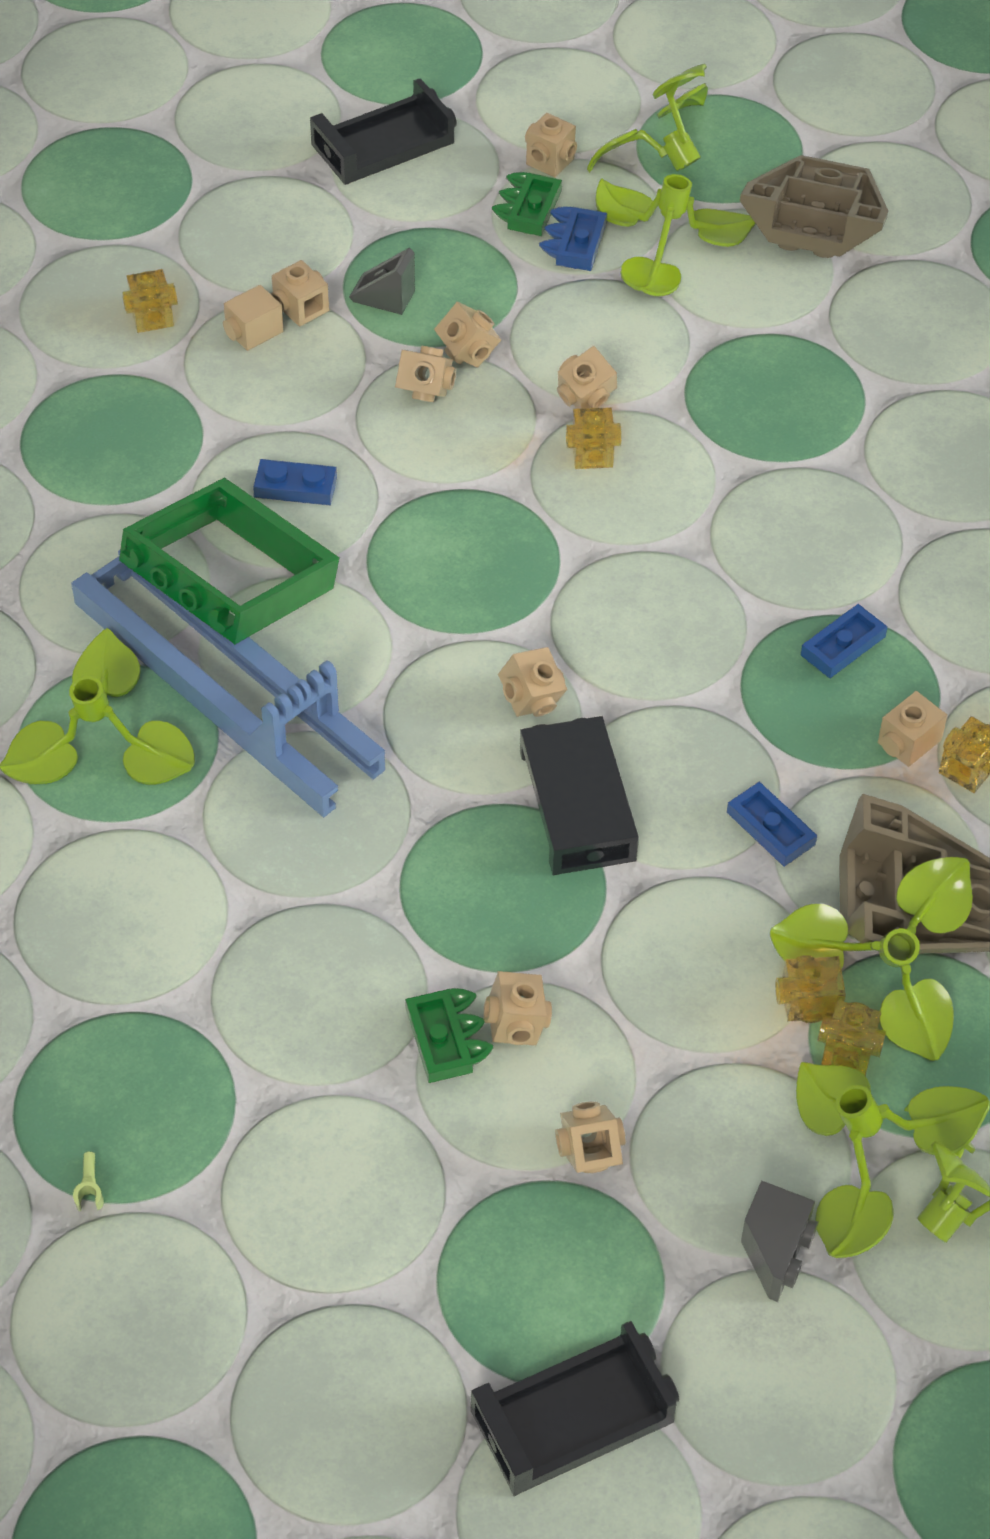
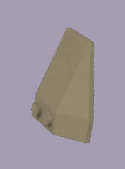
M800 155L747 182L740 196L741 204L768 242L778 244L784 250L795 251L804 249L813 251L814 255L822 258L840 257L883 229L888 216V209L870 169Z
M862 794L858 799L839 855L840 913L847 922L848 934L860 943L880 942L887 933L895 929H907L914 915H910L900 909L896 901L897 889L903 877L910 870L927 861L945 857L966 858L970 862V880L973 895L970 914L962 926L954 931L941 934L928 931L920 921L915 933L920 943L919 954L990 952V857L902 805Z

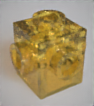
M163 269L126 275L128 291L122 292L126 314L132 313L137 333L173 327L172 306L178 305L174 283L167 284Z
M612 407L573 409V425H566V447L573 448L575 469L613 468L614 447L621 446L620 423L613 422Z
M971 716L960 729L954 727L945 739L938 773L975 793L990 775V725Z
M805 955L795 959H785L783 976L777 977L775 980V992L778 1005L785 1004L787 1022L803 1021L805 1023H816L823 1019L841 1018L846 992L839 956L815 958Z
M837 1000L833 1017L823 1016L817 1041L826 1043L821 1065L848 1066L859 1070L866 1076L870 1057L872 1055L880 1058L886 1031L878 1029L882 1011L871 1009L858 1002L848 1003Z

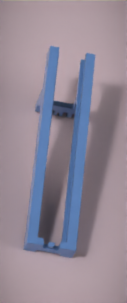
M119 556L92 575L86 572L71 582L74 602L101 627L110 629L124 645L133 651L137 658L323 818L336 809V803L329 797L338 791V785L286 742V723L298 716L373 780L385 771V750L339 712L337 671L330 661L326 660L319 665V672L312 670L308 673L306 681L299 679L250 637L234 645L120 562ZM116 575L122 581L133 577L275 697V706L269 702L261 708L262 721L107 590L115 584L114 576Z

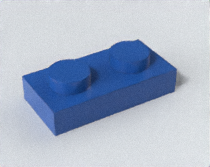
M260 459L253 486L254 498L331 506L337 480V467Z
M857 604L802 644L801 656L828 678H832L885 638L888 626Z
M760 781L728 802L727 814L783 867L816 845L817 834Z

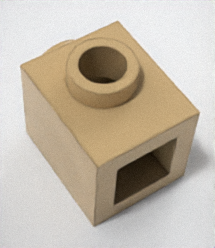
M261 285L224 303V330L231 340H236L247 351L283 333L282 305Z
M915 691L882 718L878 744L883 747L887 754L898 758L909 767L942 740L947 714L919 692Z

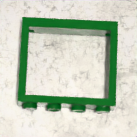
M225 477L124 528L119 556L120 562L234 645L334 589L340 559L333 552ZM218 520L289 570L294 576L240 606L163 551L162 548Z

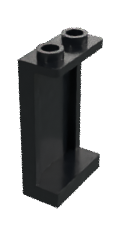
M421 78L413 80V95L411 97L339 124L332 125L323 113L310 117L311 145L339 179L347 185L453 144L454 128L457 125V121L452 109L446 107L441 102L435 90L429 88Z
M603 716L577 718L567 722L549 725L539 724L531 728L520 729V755L523 761L526 760L550 847L549 864L552 875L636 862L639 836Z
M632 1321L621 1325V1334L618 1337L494 1392L488 1382L471 1390V1413L513 1496L674 1423L676 1402H679L677 1388L668 1374L661 1375L654 1362L656 1360V1353L649 1337L644 1332L639 1334Z

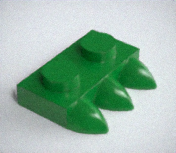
M527 172L508 174L506 179L515 188H506L499 191L500 196L507 203L492 206L493 212L501 220L508 223L507 229L542 237L545 226H547L551 216L550 211L554 209L561 194L562 180Z
M452 988L405 999L407 1015L428 1083L473 1073V1066L484 1060L493 1050V1045L486 1041L468 1039L482 1028L485 1023L484 1019L473 1014H458L474 1002L477 997L476 993L466 989Z

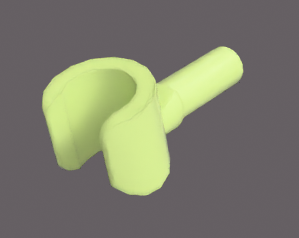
M93 1152L84 1153L83 1179L73 1192L74 1203L80 1212L81 1199L85 1195L93 1194L96 1196L97 1210H100L104 1204L101 1190L96 1184L95 1153Z

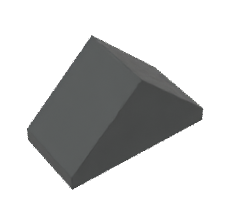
M409 247L364 272L349 298L355 303L402 315L415 292V252Z

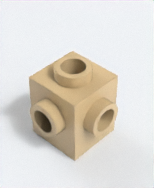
M549 113L544 114L536 123H532L525 134V142L527 143L526 164L556 177L574 160L577 150V142H575L576 126Z
M300 260L272 275L273 292L271 295L282 305V312L299 327L329 311L328 283L324 281L322 275L317 270L313 271L304 261Z
M460 302L455 303L434 329L447 346L444 349L445 353L458 364H462L464 361L477 368L489 357L501 341L492 328L495 325L493 320L481 310H474Z
M422 345L420 353L402 350L395 387L413 391V399L434 402L435 395L446 396L447 389H453L456 378V368L452 367L453 359L442 357L444 351L442 349ZM427 369H429V371H430V376H429L428 379L426 378V375H425Z
M592 346L580 356L573 355L569 357L559 368L557 392L567 406L574 405L581 414L590 407L596 409L608 400L610 393L617 389V372L595 346Z
M548 647L513 654L498 673L503 685L504 696L511 703L517 717L532 713L535 717H540L552 712L557 707L556 703L567 691L564 675L557 668Z
M498 971L490 995L486 997L484 1004V1021L491 1025L492 1041L536 1046L543 1028L549 1027L552 1017L551 1002L545 1001L542 975Z
M582 1102L574 1105L572 1111L560 1113L562 1128L555 1130L557 1148L560 1157L566 1156L577 1173H596L604 1171L610 1166L623 1164L620 1147L626 1143L623 1123L620 1117L615 1118L606 1105L600 1106L598 1102ZM592 1133L590 1136L586 1138L581 1137V1135Z

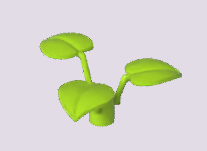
M706 64L694 66L681 74L671 77L653 92L654 99L666 93L669 102L657 114L658 118L660 119L672 112L677 130L663 138L664 146H661L644 130H631L609 140L601 146L591 158L587 166L588 172L590 173L603 154L625 143L639 139L645 140L655 148L661 158L668 155L677 172L699 160L701 156L688 132H685L678 110L688 106H704L708 87L706 83L690 89L677 99H674V94L678 87L698 76L704 77V70L707 68Z
M678 174L667 175L664 178L662 189L657 190L654 200L638 191L615 186L603 178L600 179L596 191L595 201L597 210L606 212L607 221L610 223L630 227L634 226L639 220L646 222L653 216L657 206H659L661 214L665 217L655 260L653 261L646 257L629 258L623 262L620 272L621 278L628 286L653 296L669 295L677 290L681 282L679 268L671 264L661 263L672 219L680 218L687 210L690 227L698 229V236L702 240L725 247L741 243L756 223L750 215L717 209H698L694 211V197L690 196L692 182L687 177Z
M105 628L86 647L74 667L72 684L69 689V695L74 708L68 712L70 722L67 734L65 735L62 727L55 722L41 720L32 722L16 734L5 758L0 763V769L7 776L28 784H48L62 779L72 771L78 761L76 749L69 742L75 738L77 723L80 718L88 722H98L104 717L109 718L125 740L132 744L123 754V765L127 774L133 780L142 784H162L189 772L195 764V755L192 745L185 734L168 722H146L140 728L137 737H135L116 716L112 707L109 706L107 695L120 697L130 692L139 681L141 668L133 651L124 645L110 629Z
M945 857L927 861L910 870L898 886L896 901L900 909L914 916L910 920L907 929H895L887 933L880 942H844L848 935L847 922L837 909L826 904H809L795 910L770 929L771 941L779 956L791 968L811 978H827L841 971L844 964L843 951H879L881 959L887 965L900 967L902 985L904 987V990L900 989L890 992L881 1003L879 1022L885 1036L902 1049L918 1054L930 1061L938 1060L944 1053L952 1034L954 1021L952 1000L944 986L934 979H923L912 986L910 982L911 966L909 963L917 958L920 951V943L915 935L920 921L928 931L941 934L956 930L967 920L973 900L970 862L966 858Z
M801 1062L797 1077L796 1098L803 1122L812 1132L824 1136L837 1134L846 1125L850 1132L849 1137L853 1142L861 1178L860 1189L853 1185L836 1187L825 1194L817 1207L815 1221L819 1222L817 1232L825 1245L828 1255L834 1258H846L868 1251L884 1238L893 1221L894 1209L890 1197L884 1192L870 1191L871 1182L861 1141L862 1138L874 1136L880 1130L883 1119L887 1118L904 1130H914L913 1138L915 1144L923 1152L934 1155L931 1145L936 1141L950 1149L953 1153H956L965 1148L977 1134L990 1108L988 1097L968 1088L954 1086L933 1087L920 1092L911 1099L908 1105V1112L912 1120H905L892 1112L887 1104L878 1105L871 1094V1086L868 1079L859 1070L842 1065H816Z
M908 1105L904 1109L906 1112H908ZM936 1141L931 1145L942 1179L932 1194L934 1197L917 1219L932 1234L946 1243L963 1222L970 1227L977 1218L990 1211L989 1200L970 1212L968 1208L973 1202L961 1192L965 1185L990 1197V1185L980 1174L971 1167L966 1166L961 1160L965 1149L971 1154L975 1152L976 1149L971 1142L956 1153H953L950 1149ZM950 1182H956V1184L953 1186Z

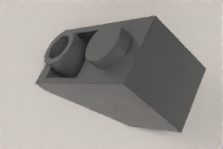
M761 1180L744 1221L741 1243L768 1298L778 1302L784 1286L793 1289L803 1262L796 1259L801 1246L810 1248L819 1222L811 1219L815 1204L814 1200Z

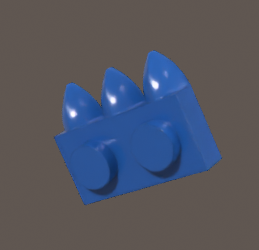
M567 206L552 209L550 214L559 223L547 225L545 230L554 239L542 241L539 243V246L546 254L556 259V265L591 271L606 227L607 213Z

